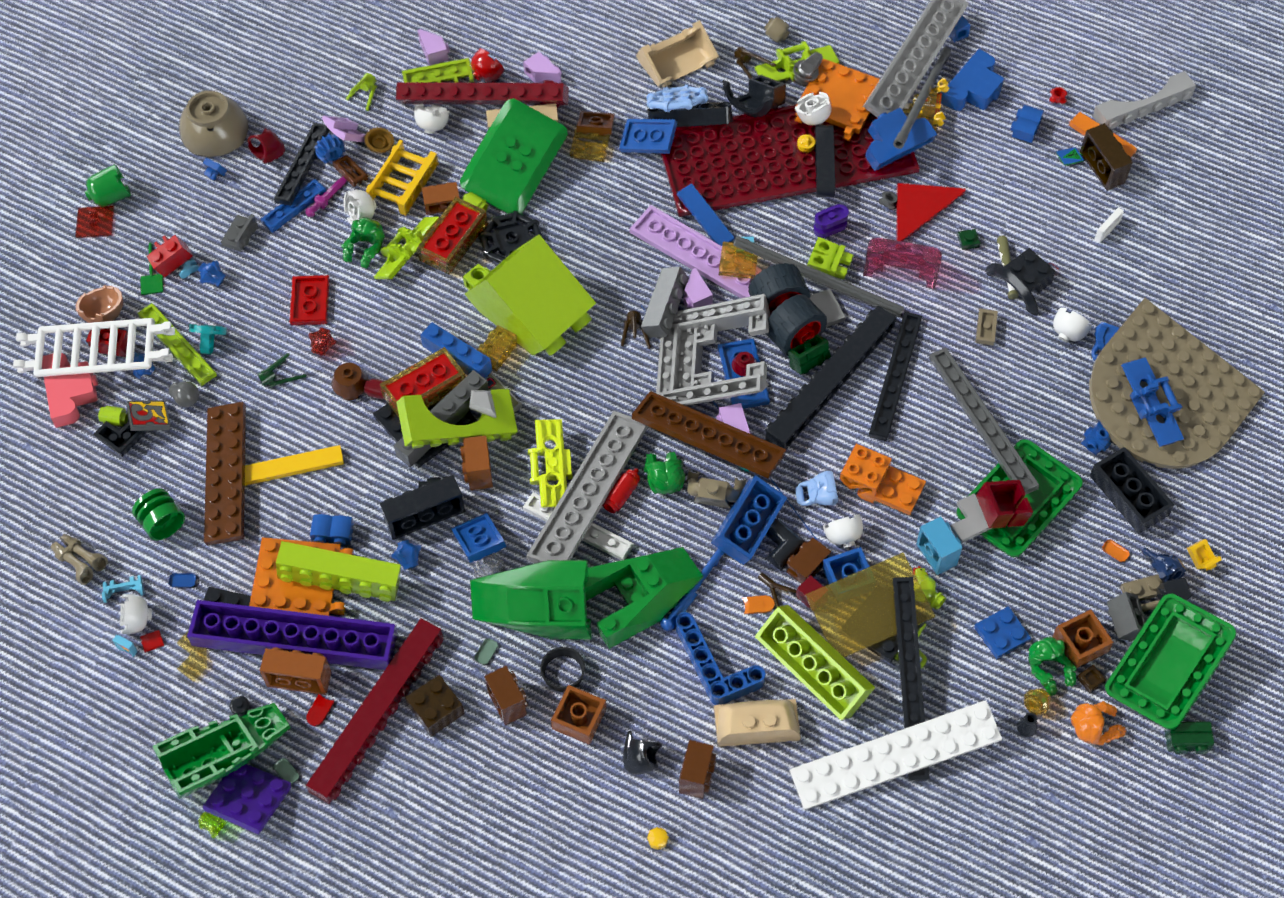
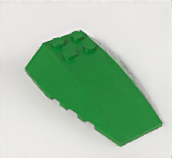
M272 703L249 710L246 715L240 717L237 714L229 716L230 720L220 723L215 720L209 722V726L200 729L199 726H195L153 745V750L178 798L181 799L239 769L289 730L290 725L276 704Z

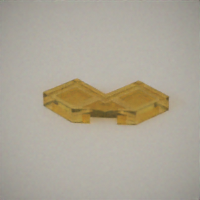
M187 631L177 644L188 652L190 656L177 669L194 682L207 668V649L192 646L187 637Z

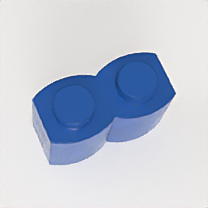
M1025 104L1022 109L1019 108L1016 114L1017 121H1013L1010 131H1013L1012 137L1032 143L1041 124L1044 110Z
M313 515L310 532L311 541L341 544V547L351 545L354 527L353 518L343 515Z

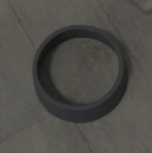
M558 647L550 650L543 657L540 671L545 683L551 689L565 692L567 686H556L547 681L545 677L547 665L553 659L561 656L571 657L576 660L582 671L580 678L570 685L576 688L583 679L585 662L576 650L569 647Z

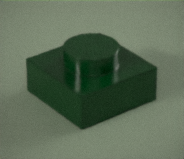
M976 229L958 231L957 237L962 250L980 247Z

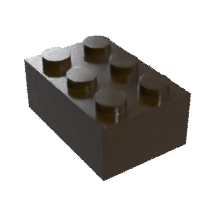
M1105 123L1086 130L1079 152L1106 191L1125 184L1133 162L1131 157L1124 151L1122 144L1114 137L1112 130Z

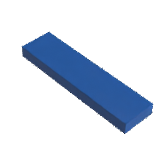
M316 179L312 180L299 190L291 206L280 204L261 218V223L274 233L314 203L315 197L317 195L322 196L327 191L326 188Z
M692 183L677 193L679 199L713 242L724 247L734 240V236Z

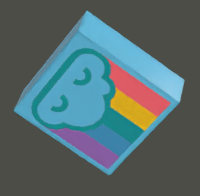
M116 635L112 641L117 649L132 657L138 652L133 642L120 635Z

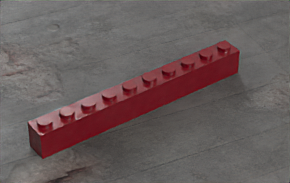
M397 82L396 100L402 104L504 105L507 100L516 99L526 105L555 103L556 105H568L569 87L564 83Z
M420 618L305 785L310 794L329 805L332 800L338 798L343 784L351 779L355 766L361 764L366 750L374 745L376 735L379 731L384 730L388 722L387 719L397 711L402 697L407 696L412 682L420 677L423 666L430 662L434 650L441 646L444 639L441 628Z

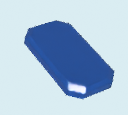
M172 573L169 576L168 584L171 587L192 588L196 583V575L194 573Z

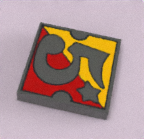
M166 400L127 401L126 406L131 431L170 430Z

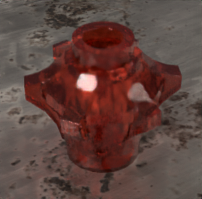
M320 327L318 331L309 333L312 353L325 356L329 348L336 344L337 341L332 338L330 330Z

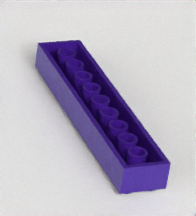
M203 600L196 601L187 634L191 645L194 647L264 655L265 648L272 649L277 647L289 652L298 650L304 654L312 655L313 653H319L325 656L330 664L385 670L392 661L398 636L396 625L391 623Z

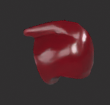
M267 128L263 130L262 134L251 135L248 138L250 151L255 157L263 160L264 164L278 159L285 152L283 141L276 133ZM252 138H256L260 141V145L258 147H254L252 145Z

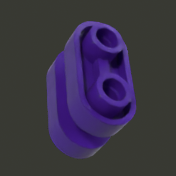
M837 204L817 212L814 219V234L817 237L826 238L845 230L848 222V208Z

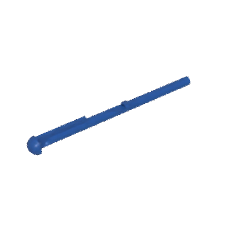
M720 549L716 550L701 571L703 578L687 595L685 594L667 619L663 618L660 624L664 630L671 631L675 628L677 616L680 613L686 612L697 597L696 591L709 575L712 568L717 566L724 554L723 551Z

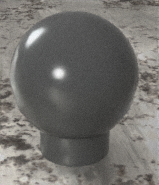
M184 381L171 384L169 395L173 397L179 406L191 407L199 399V390L195 384Z

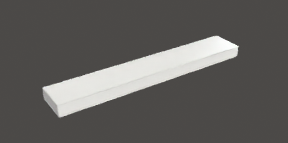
M534 492L523 506L524 511L547 522L555 507L541 508L540 495ZM593 522L582 541L619 560H625L634 547L632 542Z

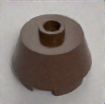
M343 363L336 368L331 386L333 391L344 400H355L364 392L366 380L369 378L367 373L358 365Z

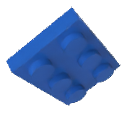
M627 119L619 149L622 153L670 154L677 122L671 119Z
M487 513L451 528L453 535L470 563L479 561L483 557L497 553L507 547Z

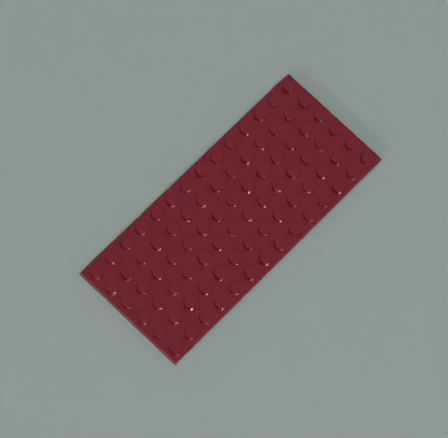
M796 105L771 109L762 117H751L745 114L733 116V122L729 124L676 127L670 154L661 153L678 217L692 215L677 196L679 191L691 183L713 211L816 192L815 148L811 152H802L797 147L798 138L802 135H811L815 139V125L796 122ZM872 113L869 115L859 134L854 132L850 141L843 139L845 135L844 128L825 121L821 124L833 125L835 188L919 173L920 167L913 151L877 171L873 170L866 158V151L874 141L868 129L871 123L877 119Z

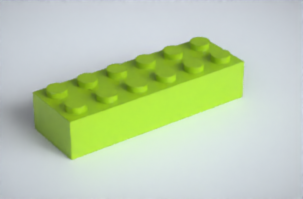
M281 541L276 560L277 578L284 582L295 581L300 582L304 586L315 585L320 586L324 590H339L344 594L356 593L364 598L376 597L385 602L396 600L400 583L401 564Z
M789 605L778 606L754 636L841 721L851 718L875 689L857 669Z

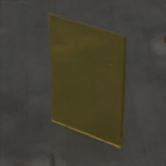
M903 552L805 595L827 642L843 657H847L897 635L893 578L913 577L917 625L936 617Z

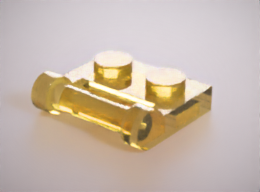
M575 129L570 158L605 162L610 135L602 136L597 133L582 134ZM580 138L603 141V143L581 141Z

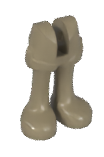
M66 534L60 537V540L67 546L66 548L56 541L50 546L55 553V558L62 562L66 561L75 568L76 580L81 585H86L92 580L93 571L91 567L96 571H102L108 564V558L105 555L87 551L81 546L79 539ZM73 554H78L84 558L91 567L81 562Z

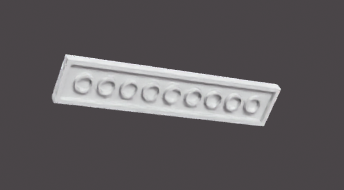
M987 700L792 768L790 769V774L803 809L807 810L1002 741V737Z

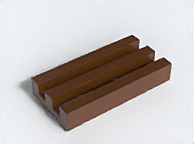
M348 155L333 162V167L353 187H356L357 183L361 184L362 180H368V175Z

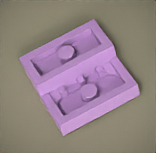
M323 115L322 120L325 125L339 138L346 141H365V134L357 131L358 123L347 118Z

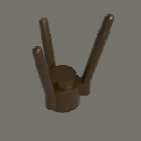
M742 46L738 47L734 52V57L737 59L736 64L742 68L749 79L753 77L743 63L750 62L752 57L776 67L775 63L748 51Z
M630 311L626 315L627 320L624 321L621 339L622 347L625 344L628 328L632 330L633 338H637V329L641 327L643 322L639 311ZM641 328L647 348L651 349L648 335Z

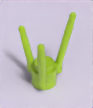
M365 73L362 79L349 91L350 94L346 97V100H349L360 88L363 91L371 90L366 106V111H369L374 91L377 89L375 85L376 78L370 73Z

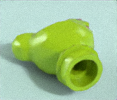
M920 566L913 568L912 575L917 579L914 584L915 601L921 603L929 602L931 608L938 610L945 602L946 597L942 592H936V582L928 576L925 568Z

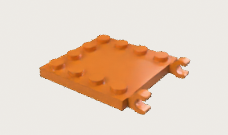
M823 59L818 67V77L814 81L809 82L800 99L810 93H814V95H819V92L826 93L831 102V113L825 122L844 128L845 135L843 139L850 141L854 132L857 134L861 132L871 114L863 105L880 79ZM796 112L795 115H796L797 117H796L795 121H796V122H799V123H802V121L800 120V118H799V116L797 115V112Z
M262 537L249 606L330 616V614L345 615L344 602L332 603L334 589L324 590L320 586L315 585L304 586L300 582L295 581L284 582L277 578L276 560L281 541L354 555L353 549L344 548L341 550V544Z

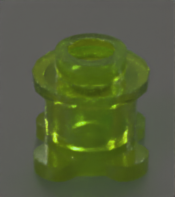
M203 812L198 819L199 828L207 830L213 839L218 836L221 829L226 825L224 819L208 812Z

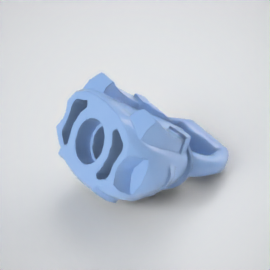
M823 471L813 479L798 484L795 488L797 503L802 506L816 503L826 506L838 503L837 489L832 471ZM803 487H808L809 499L807 501L804 499Z

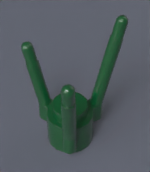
M286 353L268 368L257 373L263 386L269 385L270 388L305 378L307 375L302 374L274 381L276 376L273 370L284 363L286 358L290 356V353Z

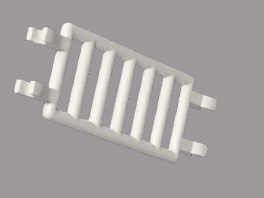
M153 318L41 326L38 328V334L17 333L16 341H21V347L36 344L35 360H14L13 367L18 368V373L34 370L33 374L35 377L149 369L153 361L173 362V354H169V348L153 351L154 335H175V328L171 327V322L155 324ZM147 326L144 362H134L136 327ZM129 327L126 363L115 364L118 328ZM100 329H110L108 361L106 365H97ZM85 330H92L89 366L78 367L81 333ZM74 331L71 366L60 368L63 332ZM46 333H56L52 369H42Z

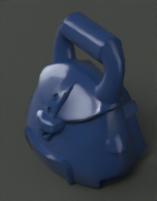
M1148 548L1142 549V554L1152 561L1151 565L1157 570L1161 580L1170 581L1184 577L1186 568L1183 562L1175 555L1155 554Z

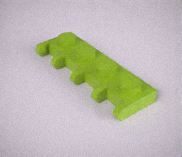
M469 58L402 71L404 82L441 83L454 80L455 83H459L458 79L469 77L470 82H474Z

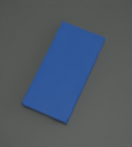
M754 339L718 344V352L725 380L745 377L736 374L732 369V361L739 353L749 352L757 362H760ZM767 388L759 393L730 398L731 405L741 403L743 409L770 404Z

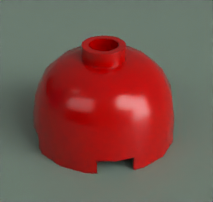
M482 48L474 54L471 60L473 76L478 81H496L503 75L505 69L497 59L494 60L488 56L489 52Z

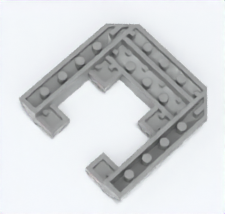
M760 294L678 311L669 335L667 337H660L656 393L686 406L759 393L769 386L766 381L767 364L764 361L747 364L746 376L714 382L715 374L712 371L701 373L703 346L717 343V332L749 326L748 333L750 336L769 333L768 318L770 317V311L766 295Z

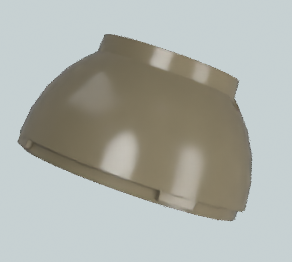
M202 91L191 97L182 111L179 121V134L182 143L189 152L205 157H219L238 149L244 143L249 123L244 111L237 102L217 91Z

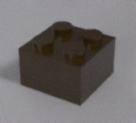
M440 674L405 697L409 709L430 737L465 714L462 703Z

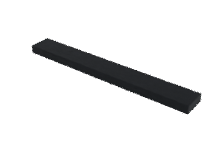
M904 312L868 437L886 442L888 440L921 324V315Z

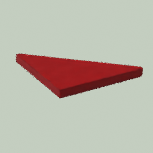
M897 183L896 245H900L903 240L910 237L921 226L928 223L939 212L964 195L966 188Z

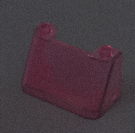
M875 237L868 243L863 276L872 277L875 271L883 272L884 265L920 271L919 278L925 279L926 287L935 289L942 253L935 247Z

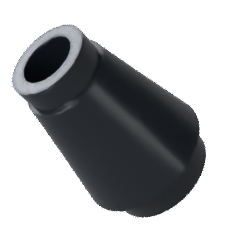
M1027 713L1018 721L1017 730L1024 737H1032L1036 734L1038 729L1037 716L1034 713Z

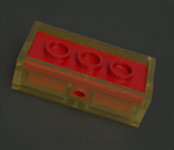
M455 197L417 247L419 261L450 275L475 242L478 234L488 224L486 210Z
M443 347L380 383L383 397L399 417L396 402L401 397L422 395L424 404L428 408L448 395L465 378V373L447 349Z

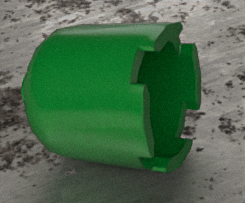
M111 165L87 179L85 194L89 201L93 200L96 205L105 207L131 196L128 185L124 186L121 181L124 177L117 165Z

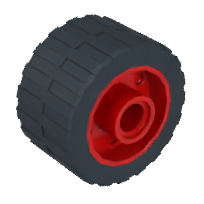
M779 263L762 270L752 279L748 287L750 297L760 294L766 295L770 315L780 304L792 296L804 294L808 298L811 296L799 268L789 263Z
M806 295L792 296L772 312L768 318L769 333H766V335L788 356V351L803 344L808 339H812L817 334L821 336L827 325V317Z

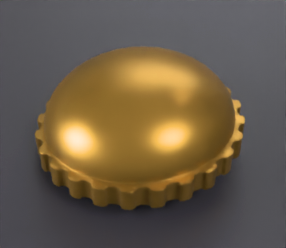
M372 128L365 134V146L374 153H386L394 145L393 134L385 128Z

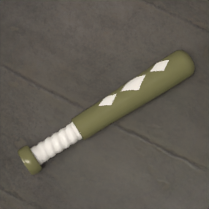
M1002 235L997 238V245L1001 263L1005 266L1012 260L1008 239ZM1007 282L1008 298H1018L1019 293Z

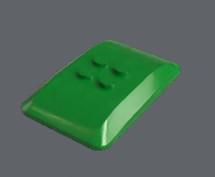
M516 99L507 100L460 179L462 189L468 193L472 192L486 200L488 204L506 214L513 213L514 211L522 214L568 135L567 128Z
M1026 439L1017 442L1014 448L1039 484L1038 490L1024 496V498H1028L1033 514L1024 526L1008 527L1006 525V527L992 528L980 534L1010 557H1019L1038 538L1081 489L1083 483L1082 478L1032 441ZM998 463L968 496L972 494L977 495L985 482L1008 481L1010 479ZM957 508V517L960 520L965 519L960 509Z
M1175 594L1164 595L1108 679L1105 690L1111 698L1168 730L1175 729L1188 714L1236 638V630L1230 623Z

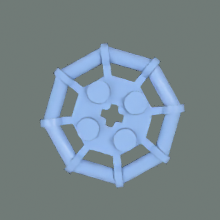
M690 85L674 88L664 87L663 90L655 93L651 92L647 95V107L650 109H662L665 112L684 108L690 110L693 106L705 104L708 101V91L704 87L696 88L690 87Z

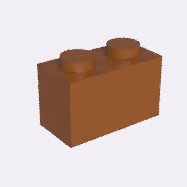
M457 182L422 187L426 215L449 212L456 203L461 204Z

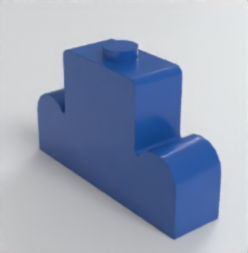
M978 49L948 84V92H942L940 103L952 110L960 111L964 109L967 101L979 109L985 110L993 100L996 101L998 99L1004 81L1002 76L993 72L995 58Z
M897 108L888 114L884 112L879 115L868 129L874 141L866 151V158L873 170L877 171L933 142L937 133L930 122L925 118H917L903 148L897 149L894 147L893 142L901 131L907 116L901 108Z

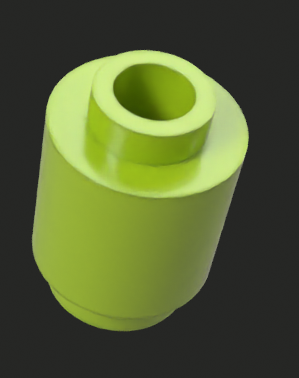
M472 192L464 194L461 199L463 206L480 213L482 216L488 210L489 205L486 203V200Z
M101 407L98 414L100 422L104 424L107 421L113 426L123 427L129 419L128 412L125 408Z

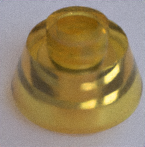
M1038 688L1028 690L1024 694V705L1030 713L1042 716L1048 712L1051 697L1047 691Z

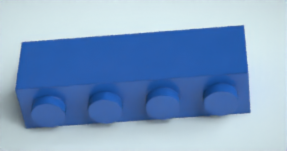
M431 322L420 334L422 346L436 356L444 353L452 365L466 375H469L474 370L483 378H486L492 372V364L489 357L435 323Z

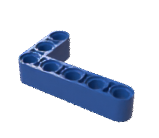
M688 612L680 613L677 616V634L710 701L714 705L726 704L760 690L764 686L766 673L763 667L758 665L723 678L694 617ZM686 622V623H689L690 625L684 627V626H681L680 624ZM695 639V640H697L698 642L695 643V644H692V643L689 642V640ZM704 656L706 660L700 661L697 658ZM711 673L714 674L715 677L708 678L705 675ZM754 675H757V676H759L761 679H759V680H754V679H752L751 677L754 676ZM740 683L742 687L735 688L733 684ZM722 691L724 694L717 696L714 692Z

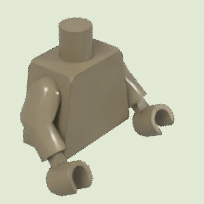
M688 470L686 479L688 482V494L695 496L694 503L730 508L731 502H736L746 485V479L738 480V478H735L733 488L726 481L700 478L698 481L700 472L693 473L691 470Z

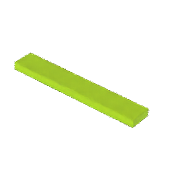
M153 303L137 313L140 319L153 318L155 324L169 322ZM176 328L175 335H156L201 386L217 376L216 372Z

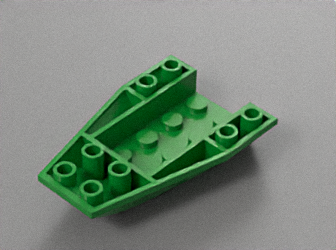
M546 560L471 579L473 620L549 639L591 640V619H587L585 584L589 580L588 561Z

